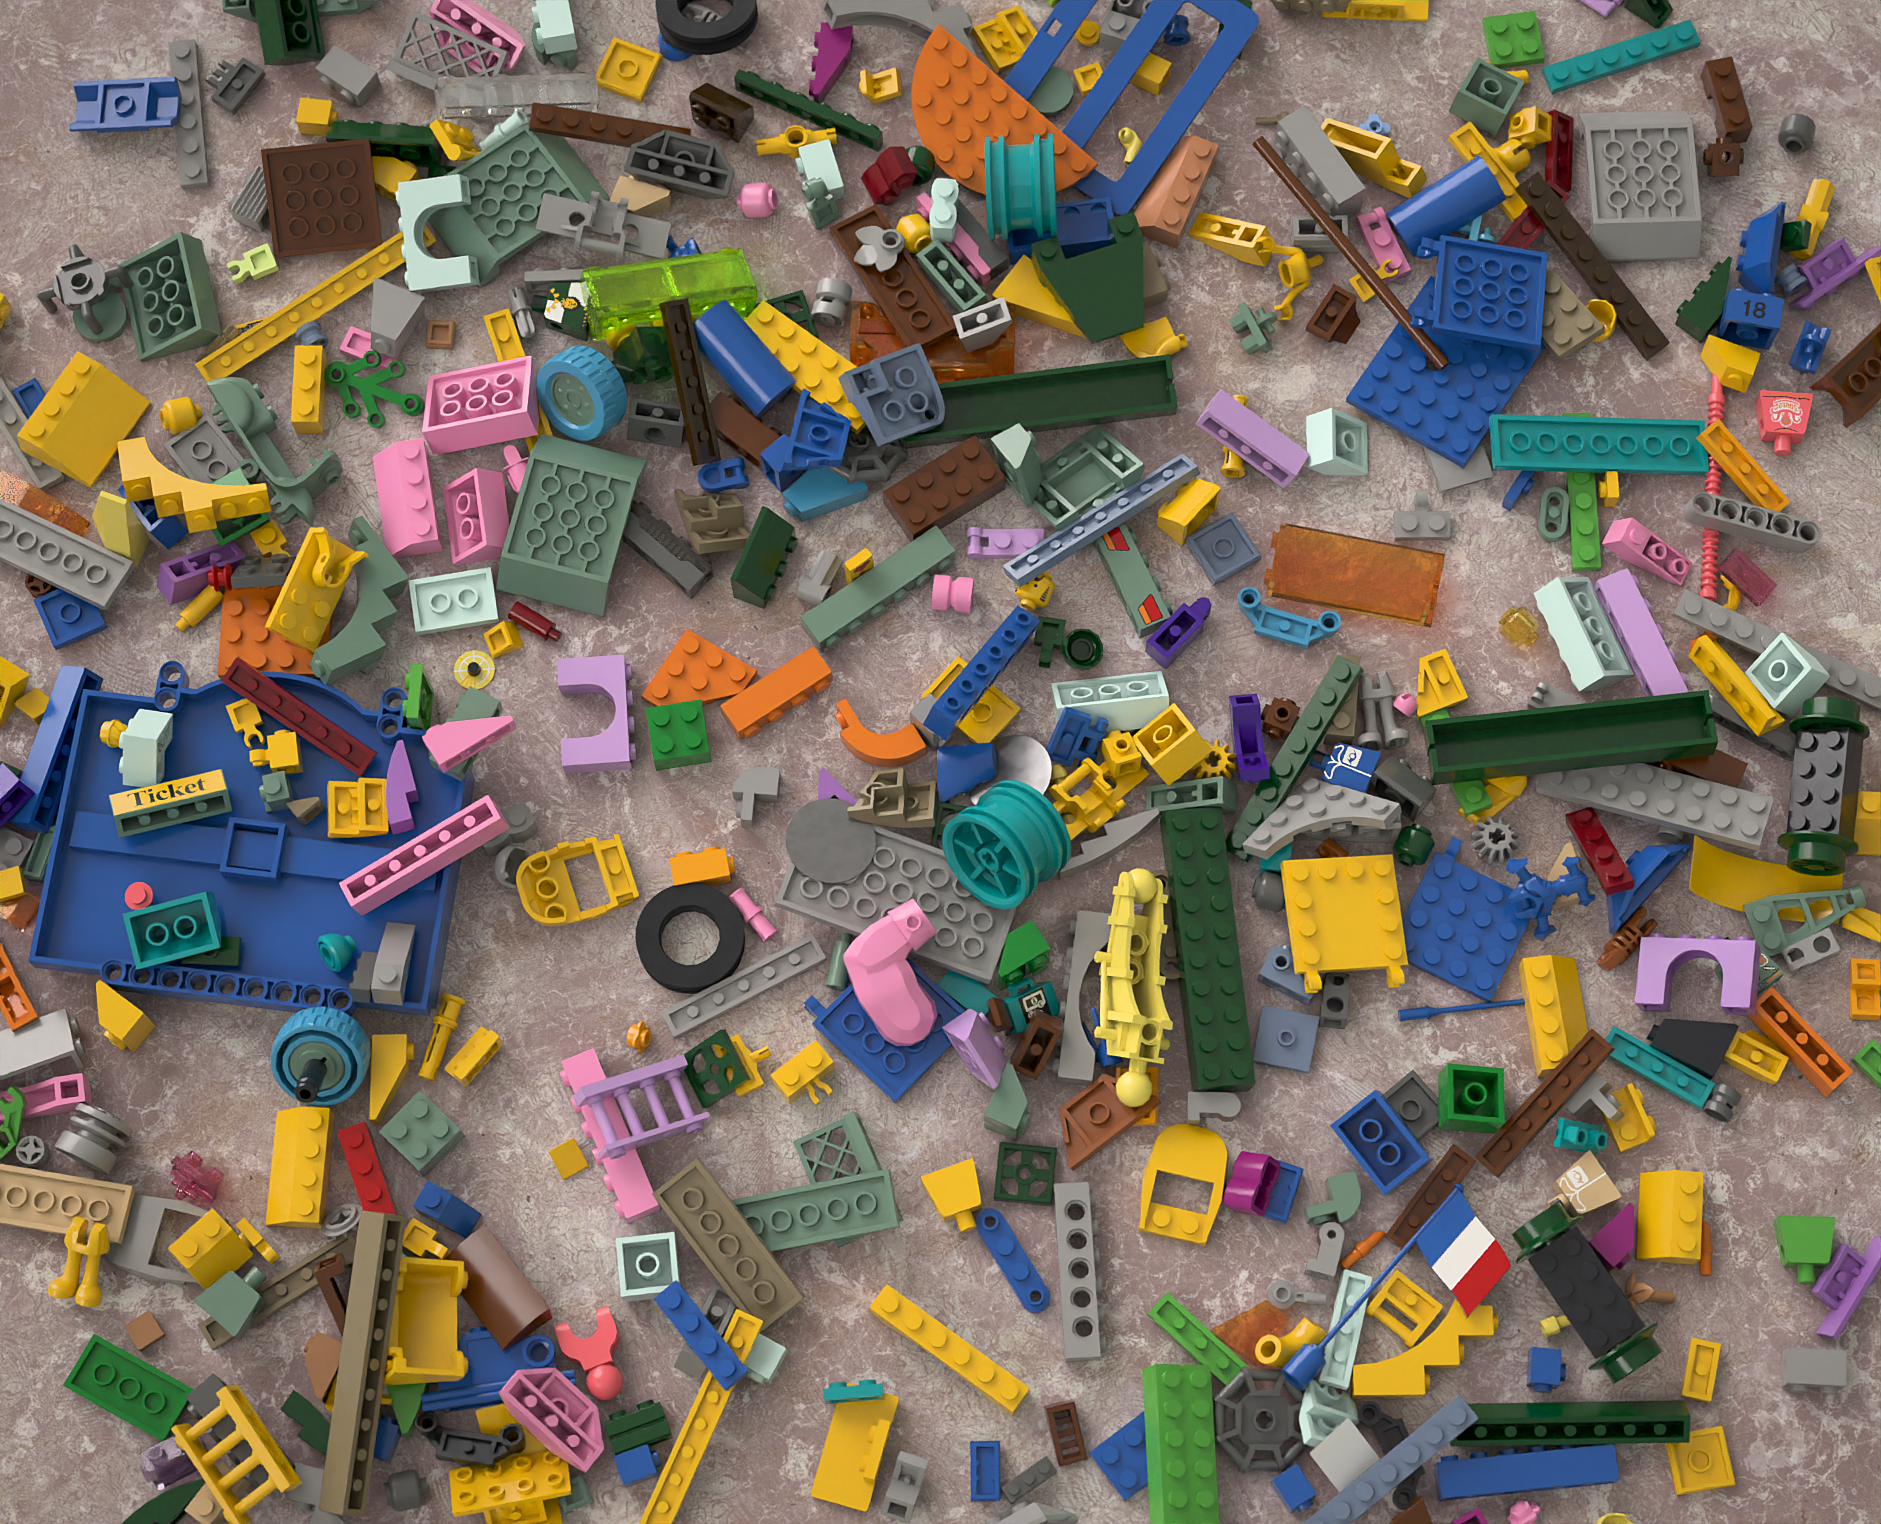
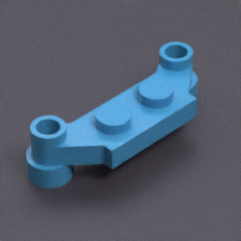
M1245 587L1239 592L1238 605L1241 612L1246 615L1254 626L1253 634L1307 649L1308 644L1333 637L1340 628L1341 618L1334 611L1323 612L1319 620L1315 621L1262 605L1260 603V593L1254 587Z

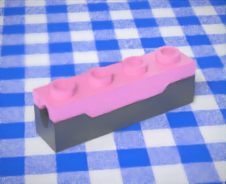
M932 187L917 197L916 213L922 215L929 224L930 210L932 208ZM958 199L956 236L952 243H945L949 246V252L957 262L961 261L966 266L965 270L974 281L977 280L982 286H985L990 280L992 281L1008 269V256L994 240H989L987 231Z

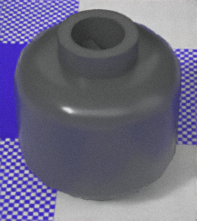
M1791 114L1785 117L1781 123L1778 136L1780 146L1791 154H1800L1809 150L1813 144L1816 131L1814 121L1803 114Z
M1266 871L1261 876H1256L1251 892V897L1255 898L1256 906L1275 912H1280L1284 908L1285 896L1282 875Z
M414 1469L392 1473L388 1477V1482L384 1483L387 1505L393 1506V1509L397 1512L421 1507L423 1505V1496L429 1495L426 1477L419 1478L418 1472Z

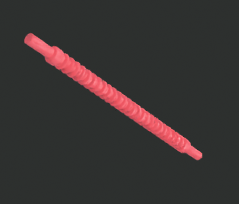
M1714 373L1712 374V394L1708 396V404L1710 405L1708 408L1710 414L1707 416L1710 420L1707 423L1708 426L1717 419L1721 421L1725 418L1722 414L1725 408L1722 406L1725 405L1726 397L1723 394V385ZM1708 452L1709 472L1705 474V477L1708 479L1704 482L1707 485L1704 491L1721 496L1718 493L1722 490L1719 487L1722 484V481L1719 479L1722 477V473L1719 472L1722 470V467ZM1703 527L1705 531L1702 532V535L1705 538L1702 539V543L1705 545L1701 548L1704 551L1701 554V557L1704 559L1701 561V565L1704 567L1700 571L1704 575L1700 577L1703 581L1700 583V587L1703 589L1700 590L1699 596L1714 602L1717 599V591L1714 590L1717 588V584L1714 582L1718 579L1714 575L1718 572L1717 568H1715L1718 562L1715 559L1719 557L1715 553L1719 550V547L1716 546L1719 543V539L1716 537L1720 533Z

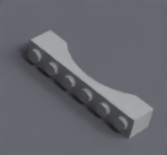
M1078 910L1077 919L1071 918L1069 935L1075 936L1074 946H1068L1066 963H1071L1070 974L1064 973L1063 990L1068 991L1067 1001H1061L1059 1018H1065L1064 1029H1062V1033L1056 1042V1046H1061L1060 1057L1054 1056L1052 1073L1058 1074L1057 1083L1088 1086L1092 1083L1095 1051L1088 1042L1081 1024L1079 997L1087 973L1095 963V953L1107 950L1111 926L1107 922L1108 916H1111V914Z

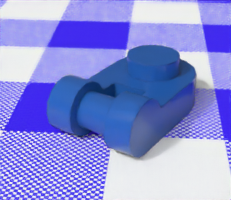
M738 457L704 465L698 473L700 487L709 493L748 487L750 483L748 476L744 473L746 468L744 458ZM732 471L734 477L726 478L725 472Z

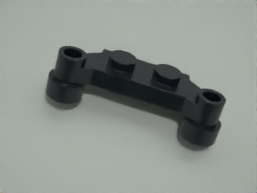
M1364 1402L1358 1408V1421L1374 1431L1384 1456L1409 1436L1403 1419L1396 1420L1381 1412V1408L1375 1402ZM1369 1411L1373 1419L1367 1420L1363 1416V1412ZM1420 1466L1397 1485L1392 1495V1501L1398 1509L1406 1510L1413 1504L1412 1501L1417 1498L1416 1488L1419 1477L1425 1474L1423 1466ZM1399 1495H1406L1408 1503H1401Z
M421 1411L415 1418V1426L418 1432L425 1436L435 1448V1456L438 1460L494 1469L497 1462L514 1453H521L526 1446L525 1433L521 1426L515 1423L505 1425L499 1437L443 1428L434 1411Z

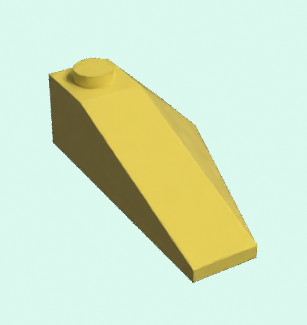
M101 491L92 517L104 547L133 561L136 566L135 568H137L150 538L127 499Z

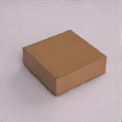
M428 320L426 348L454 350L455 321Z
M150 1310L124 1326L140 1352L166 1336Z

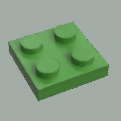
M1535 11L1483 17L1482 26L1489 61L1494 66L1508 68L1544 63L1545 55Z

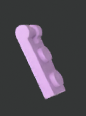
M968 528L967 539L969 540V546L967 547V557L972 559L1016 558L1044 540V529ZM989 540V547L980 546V541Z

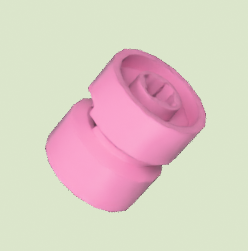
M935 574L931 609L947 611L950 607H953L955 612L970 614L974 578L958 577L956 581H953L949 575Z

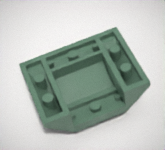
M1098 424L1040 466L1043 479L1031 506L1057 530H1060L1139 481L1145 465Z

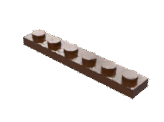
M532 102L529 131L627 148H631L632 144L641 142L663 130L691 136V129L536 102Z
M1591 1028L1480 1150L1475 1158L1494 1176L1499 1178L1610 1056L1615 1048Z

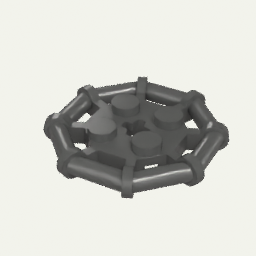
M865 425L858 435L849 429L840 467L826 469L848 480L847 483L849 484L877 480L887 482L891 479V475L897 467L907 460L908 452L904 449L901 439L892 442L891 445L887 444L878 448L868 426ZM883 456L891 457L886 465L881 461ZM859 467H873V468H874V470H860V471H856L857 468H859Z
M1244 1366L1240 1368V1372L1217 1395L1214 1394L1212 1397L1214 1401L1215 1443L1238 1466V1471L1243 1473L1246 1471H1278L1281 1474L1309 1446L1304 1444L1301 1427L1300 1433L1294 1430V1411L1301 1409L1305 1392L1293 1386L1282 1375L1281 1370L1283 1367L1280 1369H1249ZM1253 1381H1275L1272 1390H1256ZM1246 1384L1248 1393L1240 1398L1237 1404L1229 1401ZM1282 1386L1298 1401L1297 1403L1290 1405L1289 1402H1286L1280 1394ZM1225 1406L1233 1409V1428L1225 1431ZM1262 1411H1265L1267 1417H1271V1422L1266 1423L1264 1429L1261 1428L1260 1423L1256 1422V1417H1259ZM1237 1435L1240 1441L1247 1446L1244 1455L1228 1439L1229 1437ZM1291 1436L1296 1438L1297 1441L1281 1456L1279 1450L1281 1444ZM1255 1450H1271L1273 1459H1252Z

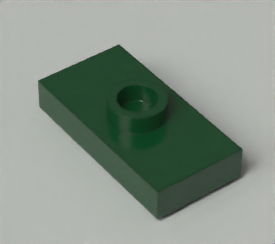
M221 936V948L181 958V964L240 966L242 937Z

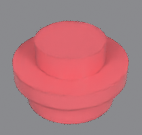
M143 882L133 883L125 892V902L133 910L150 907L154 900L152 888Z

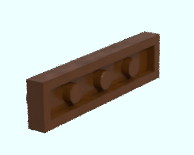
M1452 1144L1384 1237L1402 1250L1455 1189L1454 1185L1463 1181L1476 1163V1160ZM1415 1244L1411 1247V1249H1410L1406 1254H1409V1252L1412 1250V1248L1415 1246Z

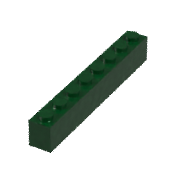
M1684 1400L1473 1403L1468 1405L1479 1419L1454 1438L1450 1445L1689 1443L1690 1413Z

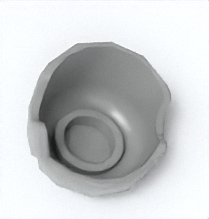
M509 845L498 853L494 863V872L498 882L504 887L517 889L516 875L518 868L529 857L525 853L527 852L526 848Z

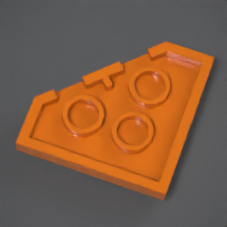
M686 629L641 697L654 707L699 699L702 700V705L714 703L715 700L728 697L733 698L747 689L756 677L757 670L689 629Z

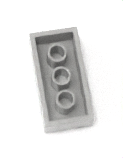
M1303 106L1279 120L1273 149L1281 159L1285 160L1291 171L1328 215H1332V217H1335V215H1347V219L1359 213L1366 188L1308 109Z

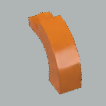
M846 698L836 703L837 713L834 716L841 729H844L840 732L841 741L860 760L881 767H897L912 763L927 755L926 745L913 723L892 734H876L867 730L860 723Z

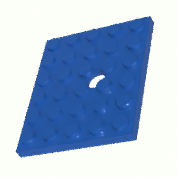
M1430 276L1407 309L1411 316L1415 314L1416 306L1433 310L1435 277ZM1398 322L1346 397V402L1464 469L1490 431V416L1502 413L1546 346L1541 341L1539 350L1535 351L1431 333V326L1428 325L1422 329L1450 361L1449 365L1443 370H1436L1434 372L1426 367L1425 360L1428 358L1427 355Z

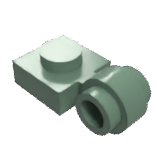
M814 177L804 183L805 186L801 187V190L809 202L805 205L811 222L816 229L840 217L834 198L828 192L827 186L821 177L818 179Z

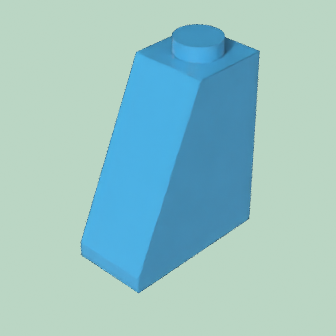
M826 468L809 469L782 494L783 508L791 517L797 516L804 522L866 500L869 497L868 486L863 481L849 484L847 483L848 480Z

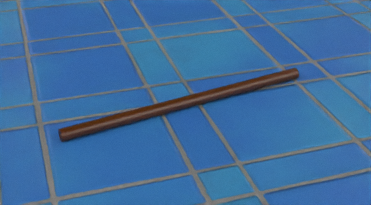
M1263 136L1259 137L1253 143L1255 149L1437 369L1441 371L1447 367L1450 361L1422 328L1411 327V314Z

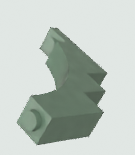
M363 516L353 519L348 532L351 544L356 547L355 551H364L369 554L368 558L361 559L353 567L357 582L355 613L347 626L336 637L315 649L310 663L314 675L320 677L325 686L381 660L386 644L378 632L391 627L398 612L389 599L402 594L409 579Z

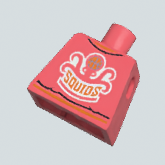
M1760 390L1755 400L1760 438L1763 442H1774L1775 455H1790L1791 444H1800L1806 432L1813 394Z

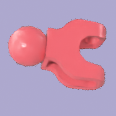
M607 1306L596 1311L598 1329L590 1338L580 1339L575 1337L566 1322L555 1325L559 1345L565 1358L571 1363L583 1367L587 1375L586 1386L588 1392L594 1398L603 1401L616 1397L623 1386V1376L620 1370L615 1367L613 1360L614 1352L620 1342V1334Z

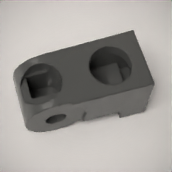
M1325 973L1319 1027L1345 1029L1348 1016L1349 974Z

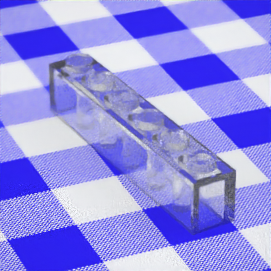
M553 72L547 75L525 73L521 76L498 74L482 77L481 75H471L469 77L448 75L437 78L434 88L437 118L439 120L507 118L513 115L516 110H521L527 117H530L532 102L594 113L597 112L600 104L596 73L587 74L586 72H576L574 74Z

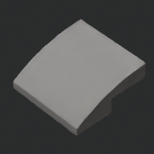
M1482 442L1464 469L1423 446L1429 468L1433 470L1439 493L1493 477Z

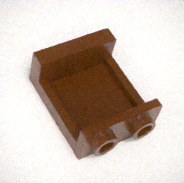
M341 1252L316 1263L313 1273L343 1337L347 1305L334 1276L346 1271L347 1262Z

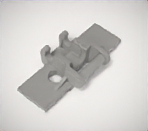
M592 191L589 203H584L544 193L536 225L537 231L575 239L573 247L575 249L583 247L616 255L618 259L622 258L623 251L663 260L671 223L627 213L629 199L621 198L620 202L616 203L603 200L599 197L600 192ZM576 213L581 214L585 219L584 222L578 224V227L572 226L569 222L570 216ZM627 226H632L636 228L638 236L633 240L627 239L623 229ZM584 231L618 238L619 245L584 237L582 234Z

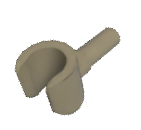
M1282 112L1277 117L1256 118V124L1276 125L1279 120L1290 113Z

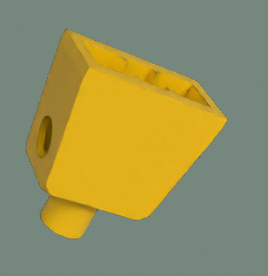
M973 1158L921 1176V1184L943 1222L956 1219L960 1233L968 1232L977 1227L972 1212L982 1209Z

